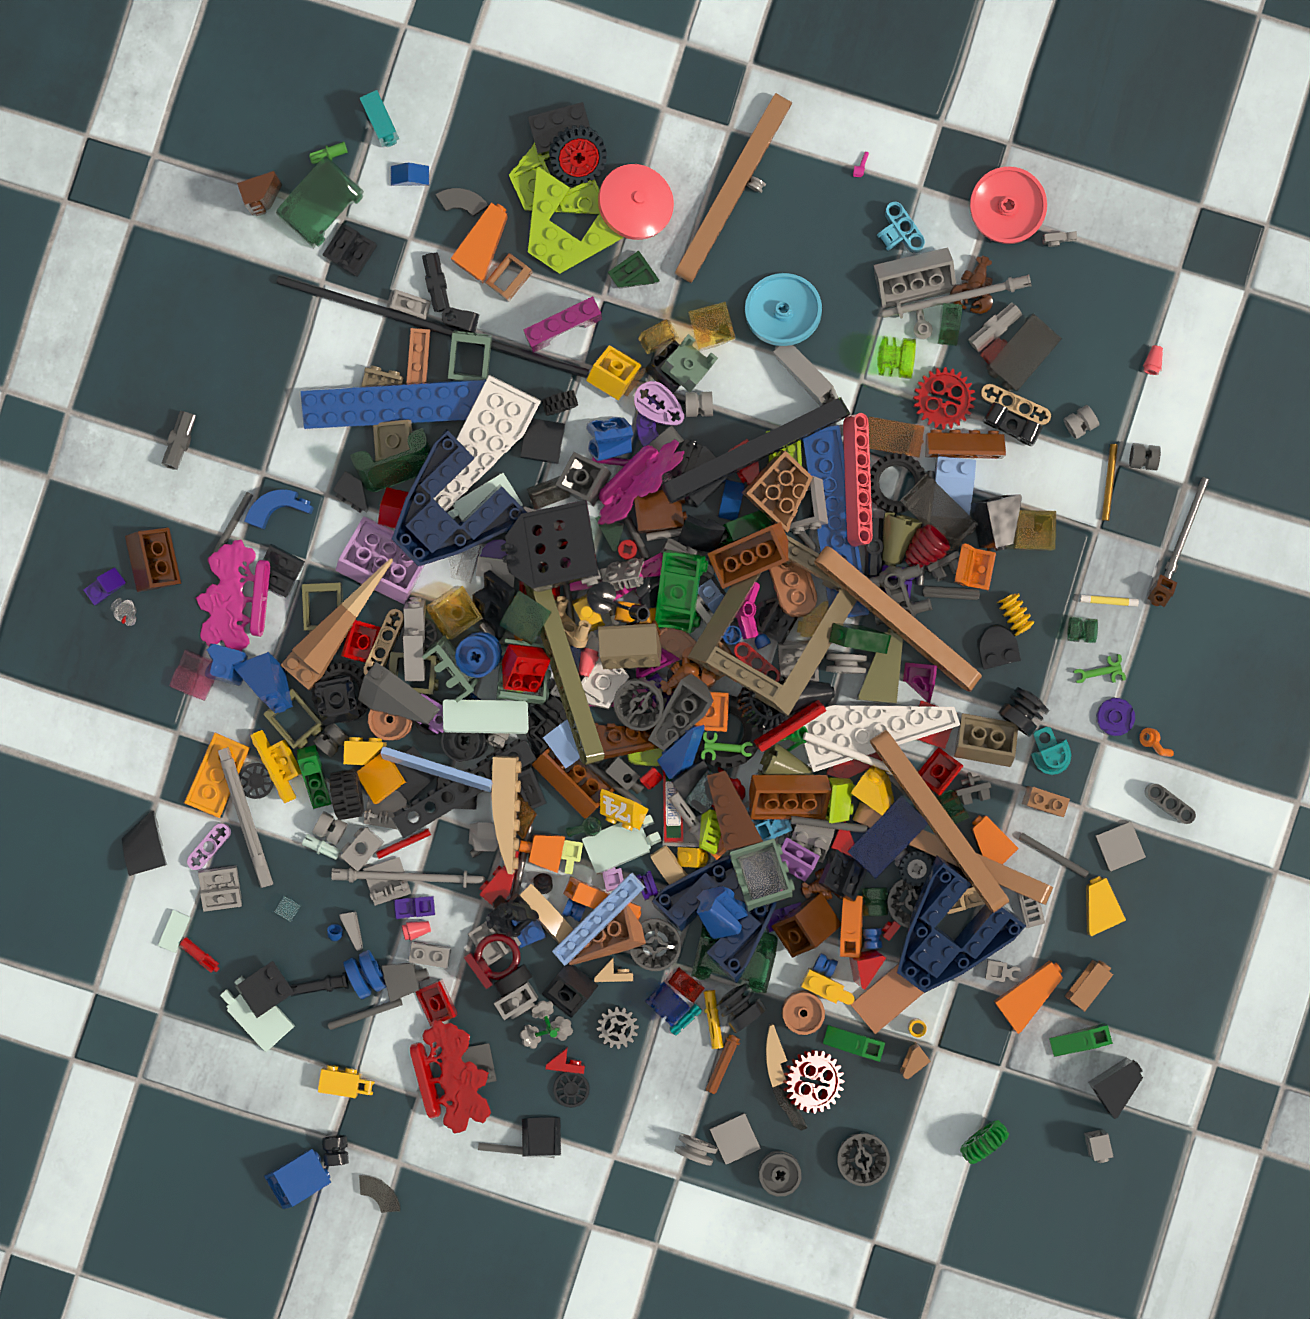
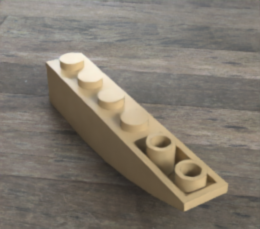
M494 756L492 765V811L495 832L508 874H513L515 869H518V858H515V853L519 849V839L516 838V831H519L520 820L517 819V812L520 811V800H517V792L521 791V781H518V773H521L522 763L518 761L519 757Z

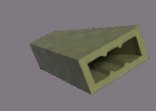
M888 629L886 633L891 635L887 654L875 652L857 700L897 703L903 638L892 629Z

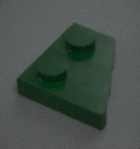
M637 251L608 271V275L618 289L660 282L640 251Z

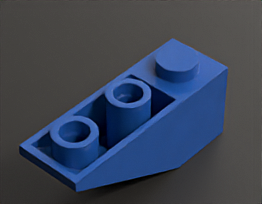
M694 725L688 731L685 730L686 734L679 737L673 742L674 745L662 752V756L657 761L669 779L675 778L693 765L705 729L704 725L697 727Z

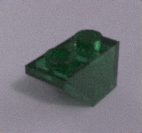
M942 304L938 344L957 346L962 305Z

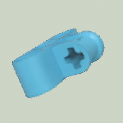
M899 202L889 203L885 210V217L890 225L879 232L877 237L881 238L885 243L887 251L903 242L910 252H920L925 244L923 235ZM897 208L899 214L892 216L889 213V209ZM900 224H908L910 230L907 232L902 231ZM918 239L921 246L918 248L913 247L911 240Z

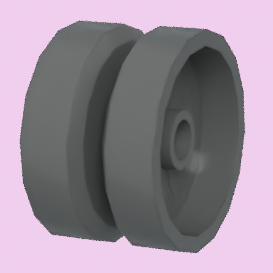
M773 1151L761 1160L758 1168L759 1180L762 1187L769 1194L787 1196L799 1187L801 1169L797 1159L791 1153ZM778 1170H780L781 1172L783 1171V1174L781 1176L777 1175L776 1172Z

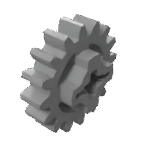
M616 1006L615 1011L609 1008V1014L602 1013L604 1019L598 1020V1023L602 1024V1026L597 1027L598 1031H602L599 1034V1038H605L604 1044L610 1042V1048L614 1044H617L618 1049H620L621 1044L628 1047L627 1041L629 1040L633 1043L632 1035H638L634 1031V1029L639 1028V1025L634 1024L637 1018H631L632 1011L628 1014L625 1013V1007L622 1011H619L618 1006ZM616 1015H622L627 1019H618ZM610 1019L611 1025L605 1029V1023ZM615 1023L623 1025L621 1032L612 1030L615 1027ZM631 1026L630 1033L626 1037L624 1032L626 1028ZM609 1036H617L619 1040H613Z

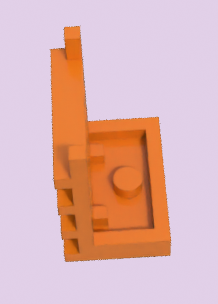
M962 544L955 582L962 586L989 591L996 553L975 549L969 544Z

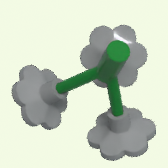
M540 1001L531 1008L532 1017H539L545 1020L546 1030L539 1032L537 1027L526 1025L524 1030L520 1032V1037L523 1039L522 1044L525 1047L534 1049L541 1041V1035L549 1034L553 1038L564 1041L567 1039V1036L573 1033V1029L571 1028V1021L564 1019L562 1016H558L555 1021L550 1023L548 1018L554 1012L553 1003L551 1001Z

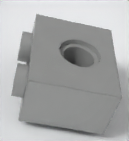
M527 981L512 992L496 1000L494 1005L504 1020L508 1017L514 1019L535 1005L533 1002L538 999V996L529 981Z

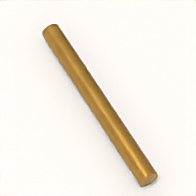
M1110 444L1102 512L1103 521H1109L1118 449L1116 444Z

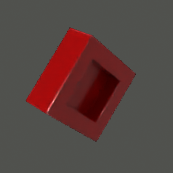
M894 920L892 922L888 921L882 929L884 932L882 936L890 941L901 925Z

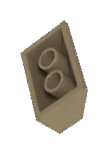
M656 624L598 627L600 659L603 669L660 666L661 644Z
M962 713L954 757L1011 767L1016 754L1018 726L1009 721Z

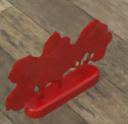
M434 1020L432 1027L425 1030L422 1034L424 1042L431 1047L429 1056L427 1057L426 1049L422 1043L411 1044L410 1054L427 1116L430 1119L439 1117L441 1115L440 1104L446 1107V1114L443 1118V1124L447 1128L452 1129V1132L456 1134L466 1131L469 1118H472L475 1122L484 1123L486 1118L490 1116L491 1110L487 1100L477 1093L478 1088L485 1086L489 1073L483 1069H477V1066L471 1061L466 1063L462 1061L461 1057L469 1046L470 1035L458 1029L452 1023L444 1024L441 1020ZM438 1047H441V1054L437 1057H434V1055H436V1052L434 1051ZM435 1062L441 1067L442 1074L440 1077L433 1078L429 1063ZM435 1083H439L445 1091V1094L440 1099L438 1098ZM446 1101H452L453 1103L448 1105Z

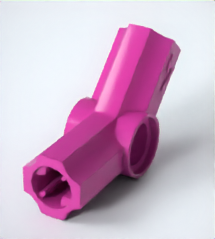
M757 582L735 616L738 620L742 639L758 636L754 619L756 613L755 600L760 588V584Z

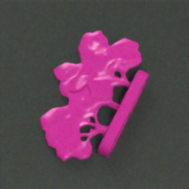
M676 439L663 445L659 452L653 446H644L600 490L598 497L605 506L599 512L600 519L598 524H611L626 518L637 496L644 497L649 492L658 491L662 483L661 476L676 467L683 459L684 451L674 453L679 444Z
M241 539L234 540L232 545L224 544L219 548L218 552H214L208 558L211 571L218 576L220 583L218 585H210L206 593L197 596L196 600L201 610H205L211 615L206 622L202 623L201 639L208 646L210 643L218 644L223 640L225 647L242 652V649L250 644L244 630L248 623H250V633L252 636L261 637L264 632L270 563L267 560H259L255 567V575H253L249 565L255 560L256 553L252 548L245 547ZM242 562H247V566H244ZM241 566L245 569V574L248 576L241 575L238 568ZM247 581L254 582L253 597H245L243 595V585ZM247 602H252L251 618L243 614V609ZM243 621L242 625H237V622Z

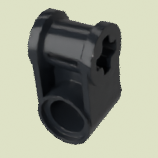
M448 307L442 312V321L446 326L475 333L480 315L472 311ZM450 313H453L454 318L451 321H448V318L446 316H449Z

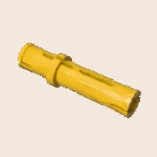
M706 990L703 991L706 1006L704 1012L707 1013L711 1049L723 1048L718 1010L715 1008L717 1005L716 991Z

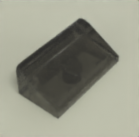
M560 476L527 488L534 510L570 497V494L556 486Z

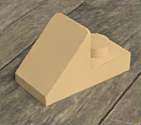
M613 957L595 976L594 982L633 981V972H629V969H618V972H614Z

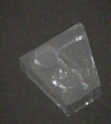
M477 545L460 554L448 557L451 578L471 583L481 546Z

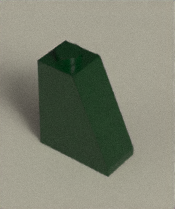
M758 510L722 525L726 529L718 549L772 526L770 519Z
M833 623L829 642L843 647L887 654L891 635L863 625Z

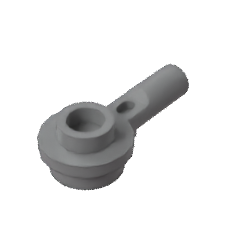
M923 309L916 310L918 322L914 326V334L919 339H927L932 334V325L925 321Z

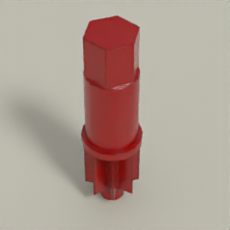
M187 937L183 939L179 946L197 960L210 973L213 971L217 973L219 971V963L208 953L206 954Z

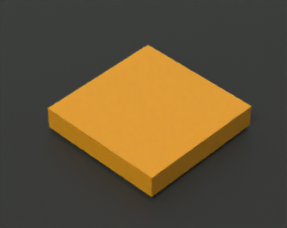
M381 753L357 771L359 780L374 804L380 803L405 783L395 763L384 760Z

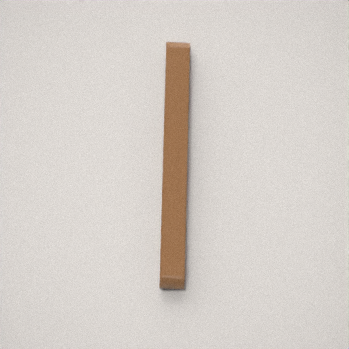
M777 93L774 94L675 271L677 276L690 283L693 282L792 105L790 100Z
M828 546L824 547L814 561L818 568L931 663L936 665L938 669L962 689L968 692L972 691L982 677L974 667L834 549Z
M885 729L869 740L874 750L991 912L995 913L1009 903V899L890 733Z
M859 803L852 819L853 821L867 825V827L932 856L936 857L938 855L946 862L959 867L936 835L884 813L882 816L868 805ZM977 854L1000 886L1046 905L1053 890L1052 886Z

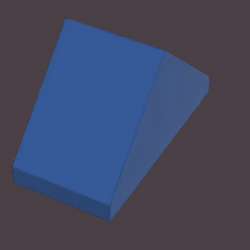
M409 162L391 166V186H429V166Z
M726 480L718 515L719 518L736 520L738 518L744 483Z

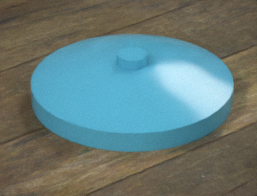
M779 273L765 277L754 285L746 299L745 315L749 328L759 339L772 345L789 346L800 343L813 334L821 320L822 303L816 288L809 281L794 274Z

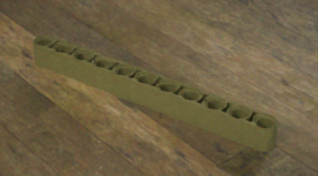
M524 583L546 654L551 660L549 664L581 762L587 765L604 759V751L552 590L548 589L537 592Z

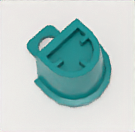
M1050 727L1035 731L1033 736L1039 751L1031 753V757L1036 767L1043 773L1050 775L1059 774L1066 770L1071 761V751L1067 740L1057 743ZM1043 732L1050 735L1049 742L1045 744L1039 740V736Z

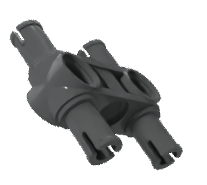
M919 564L904 569L902 567L889 566L879 573V576L869 578L876 586L885 588L887 595L913 617L918 613L933 610L930 598L913 603L910 601L907 592L906 580L922 576ZM892 575L897 577L895 580L888 579ZM874 615L877 625L884 623Z

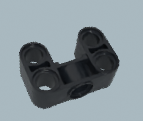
M993 402L983 419V423L1032 447L1043 427L1031 420H1021L1008 413L1009 409L1005 406ZM1008 421L1016 423L1015 430L1008 429Z

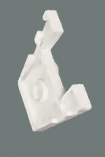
M591 631L588 635L587 645L584 648L598 651L599 659L589 677H584L581 683L588 705L609 710L614 702L616 691L630 677L623 668L603 669L600 659L599 639ZM555 685L550 694L560 697L557 685Z

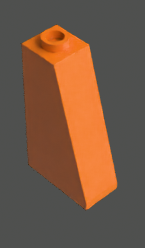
M493 203L489 205L451 257L452 262L481 283H484L508 218L505 213L506 209L498 203L496 206Z
M570 876L563 894L575 902L595 909L610 893ZM630 902L628 906L639 920L641 907Z
M1048 961L994 1000V1003L1017 1034L1022 1032L1063 979L1060 974L1063 971L1057 963L1053 964L1051 961Z

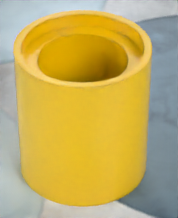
M915 1018L908 1023V1030L911 1035L917 1038L925 1035L927 1027L921 1019ZM915 1023L922 1024V1030L919 1033L912 1031Z

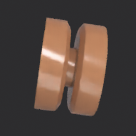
M370 710L368 714L369 727L376 737L383 740H399L404 738L413 727L414 721L408 720L405 717L392 716L393 722L389 723L388 717L392 715L382 711Z
M799 990L791 993L785 999L782 1005V1017L786 1026L791 1031L800 1035H808L821 1027L825 1019V1009L821 1000L814 993ZM806 1010L807 1015L804 1014V1017H802L800 1011Z

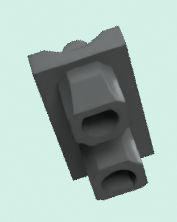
M956 551L927 566L929 576L932 575L937 582L945 579L946 574L943 569L948 566L953 574L956 573L960 557L959 552Z
M968 772L967 779L961 780L962 786L969 784V787L957 789L955 794L959 796L962 805L973 803L971 793L976 791L980 801L990 799V782L975 785V782L981 781L980 776L973 777L971 772Z

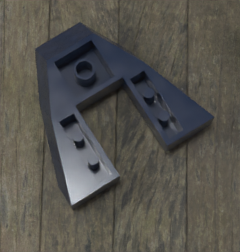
M447 429L434 443L411 487L392 540L418 567L460 554L512 528L520 514L528 513L500 484L459 524L434 500L475 459Z
M765 851L740 859L754 900L781 891L782 886L769 852ZM730 855L666 886L652 900V903L665 918L682 932L698 916L697 909L700 901L696 897L703 890L724 886L734 892L736 900H740L744 904L745 901ZM777 901L753 908L750 911L746 907L745 910L748 916L738 920L742 925L741 932L736 935L721 937L707 952L709 959L736 984L750 962L775 910Z
M936 855L913 909L897 970L899 975L924 993L966 973L1014 941L1026 927L1023 921L1005 906L993 913L986 904L955 940L936 927L971 886V883L962 873L938 855Z

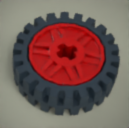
M573 125L571 129L568 127L564 128L565 131L558 132V137L555 136L553 143L550 144L549 158L553 170L563 181L567 180L571 184L573 182L580 184L581 181L585 184L588 183V179L594 180L595 175L599 176L601 174L600 170L604 169V163L607 161V152L602 138L595 130L592 131L590 127L585 128L584 125L579 127Z

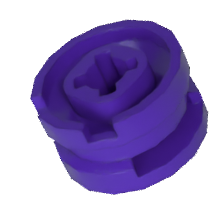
M647 871L645 875H636L640 882L643 880L647 893H645L644 889L641 891L644 900H648L651 896L656 897L659 894L651 871Z

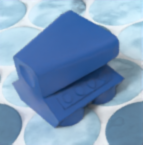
M612 417L604 421L593 420L587 423L586 429L593 438L589 442L588 451L596 461L632 452V426L624 417Z
M210 643L209 648L206 650L213 661L207 666L205 676L210 679L240 686L243 678L234 669V665L248 659L246 653Z
M724 886L703 890L696 897L700 901L697 914L713 939L736 935L741 932L742 925L738 919L748 916L745 910L746 905L734 898V892Z

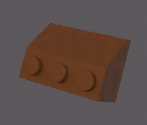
M274 171L237 183L244 205L252 215L255 214L256 216L266 214V210L271 209L282 187V183Z
M169 528L138 531L125 536L137 592L181 584Z

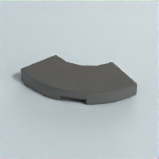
M452 188L436 194V197L446 211L463 209L472 216H475L489 206L481 196L467 189Z

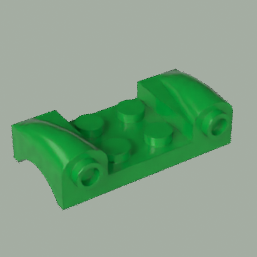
M673 550L663 552L655 615L658 627L678 629L690 634L696 628H699L701 617L696 612L700 576L708 568V561H705V556Z

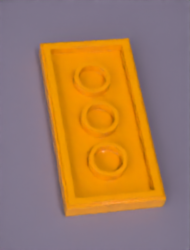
M215 732L184 803L220 818L229 799L230 791L220 763L221 759L218 750L229 747L239 775L250 747Z

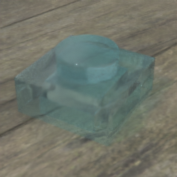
M284 896L274 912L292 922L301 905Z

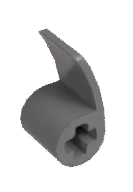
M670 426L649 445L656 448L659 452L663 445L672 442L674 439L679 442L678 446L684 440L674 427Z

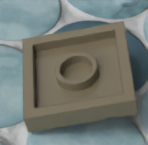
M411 420L381 422L378 425H373L376 462L414 458Z

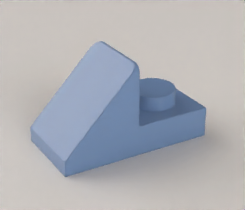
M711 579L698 589V594L714 614L724 598L723 593L720 592Z

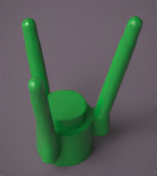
M805 726L781 740L790 739V741L795 742V744L786 749L790 752L807 742L803 739L805 732L808 733Z

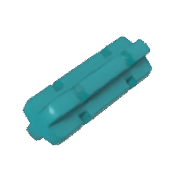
M694 1004L690 1011L682 1015L677 1020V1023H674L669 1028L671 1033L677 1036L682 1028L684 1029L695 1019V1016L702 1012L701 1008Z

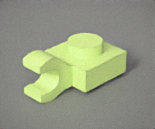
M564 841L561 859L567 860L566 874L573 873L574 861L580 862L583 843Z

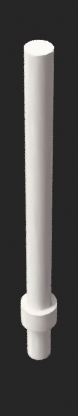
M807 732L803 736V739L875 766L892 775L883 761Z

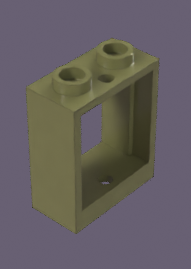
M342 583L302 584L304 631L311 633L318 626H311L309 593L337 591L338 607L343 603Z
M390 652L389 671L398 677L399 658H404V653ZM430 655L425 659L431 660L429 689H413L418 693L434 695L435 691H438L439 679H436L434 667L441 660H438L437 656Z
M291 689L289 691L291 701L296 699L316 722L312 728L295 741L276 720L275 716L278 713H274L269 708L263 715L293 749L297 747L301 749L308 743L307 739L312 734L315 737L323 730L321 727L323 724H321L320 718L297 691Z

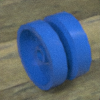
M482 631L472 633L461 641L456 648L455 659L457 666L467 676L474 678L484 677L499 665L502 658V648L497 638L490 633Z
M369 950L359 954V962L353 957L343 962L349 980L361 1000L371 995V987L376 992L387 987L382 971Z

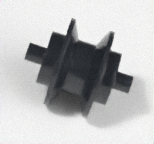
M540 873L534 877V887L541 894H547L552 890V877L549 874Z

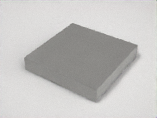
M1131 821L1095 835L1110 872L1146 857Z
M745 1113L710 1128L726 1165L761 1149Z

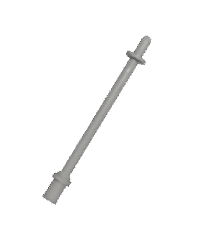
M1029 274L1017 278L1008 277V280L1004 283L901 306V303L897 302V307L883 310L880 315L883 318L899 315L900 319H902L903 313L1003 290L1015 292L1016 289L1031 287V280Z
M353 867L349 869L332 868V880H348L350 883H353L356 879L463 883V887L466 888L467 883L485 882L484 876L467 875V870L464 871L463 875L357 872Z

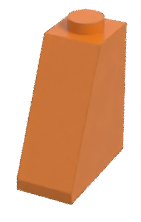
M979 815L972 822L971 831L980 855L1003 865L1019 849L986 815L983 817Z

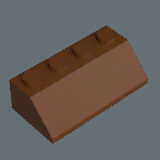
M932 429L930 433L926 434L925 457L1002 459L1006 456L1004 434H999V431H988V434H980L979 430H969V433H961V430H949V433H942V430Z
M781 522L708 553L722 589L788 561V538Z
M550 747L532 764L585 820L600 806L601 789L612 793L615 791L579 760L565 768Z
M752 775L749 787L750 818L790 819L791 816L825 819L832 791L827 775Z

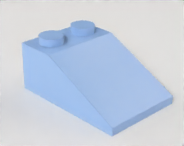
M939 456L936 458L931 516L969 519L976 460Z

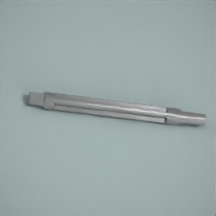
M229 747L218 750L221 759L220 763L260 887L270 886L273 884L234 759L231 756Z

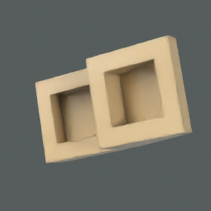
M666 845L650 855L669 885L688 875L678 864L676 856Z
M970 887L949 910L948 914L984 905L985 903L974 887Z

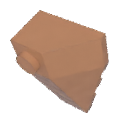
M627 905L569 962V965L623 952L646 944L642 925L630 907Z

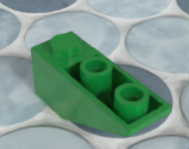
M316 745L297 749L298 764L313 809L331 805L332 802Z
M1105 1023L1049 1038L1054 1057L1113 1044L1109 1027Z
M830 1025L827 1027L823 1041L825 1045L879 1062L885 1046L883 1040Z

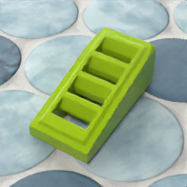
M708 810L701 815L699 848L716 854L721 831L716 811Z

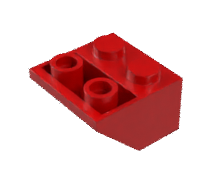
M508 644L502 659L503 688L506 690L538 692L551 661L544 650L539 647Z

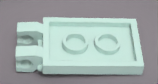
M504 473L454 502V509L449 511L448 514L453 519L459 516L463 520L499 484L521 506L523 504Z
M651 815L645 817L640 830L633 828L630 831L621 827L623 823H617L582 839L597 875L649 853L652 845L662 841L658 832L647 837L643 829L655 824Z
M241 976L234 983L238 985L245 979ZM226 989L220 995L229 1004L226 1006L228 1008L227 1011L265 1052L295 1026L277 1006L256 1018L241 994L235 997Z

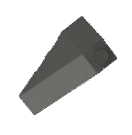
M377 662L364 676L358 700L373 711L386 712L392 716L397 715L428 725L440 710L436 705Z
M689 674L681 679L648 740L664 751L681 737L685 730L688 731L706 716L714 701L707 685L693 674Z

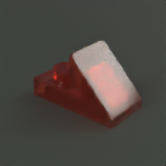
M680 967L677 968L668 981L672 987L692 1003L696 1001L705 989L698 980Z

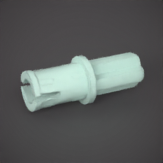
M309 834L305 836L302 842L303 846L317 851V854L321 853L335 860L340 855V849L325 843V840H318Z

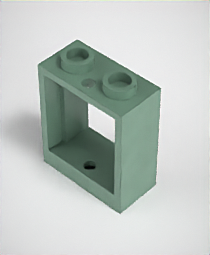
M454 330L452 333L448 378L452 379V381L487 379L492 335ZM457 341L485 344L482 376L454 373Z

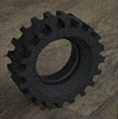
M729 695L728 714L736 716L742 722L744 736L738 745L746 742L752 743V746H745L744 751L751 753V756L746 757L739 752L714 750L716 758L712 760V753L706 752L705 759L703 760L716 767L733 768L746 763L758 750L753 741L763 735L762 730L759 731L758 727L752 728V723L746 724L747 719L745 717L741 718L743 713L738 711L740 707L737 704L739 698ZM704 730V732H707V739L710 740L708 736V731ZM703 735L697 750L700 758H702V751L705 750Z

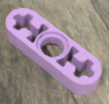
M220 823L213 827L187 859L189 868L199 870L206 865L229 838L231 830L227 824ZM224 827L226 829L224 831L226 835H221L217 839L218 841H220V843L218 844L217 841L213 838H210V836L213 835V837H216L219 833L217 829H222ZM211 841L214 844L212 852L204 850L205 842ZM200 849V851L208 857L205 858L204 856H202V858L199 860V862L201 863L200 866L198 864L193 866L194 861L192 860V858L199 857L201 853H199L198 850Z

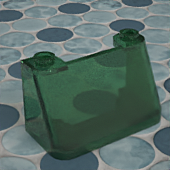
M325 156L279 206L276 215L314 249L315 246L319 247L325 241V231L349 204H358L361 201L364 191L330 158Z
M423 428L410 433L407 439L410 449L377 462L373 461L370 454L365 451H359L350 455L353 465L368 491L377 492L418 476L432 449Z
M702 924L691 977L705 980L711 976V973L728 976L707 955L708 950L720 938L713 939L704 924ZM763 932L749 964L740 977L741 980L749 981L748 985L757 993H767L776 957L778 938L771 933Z

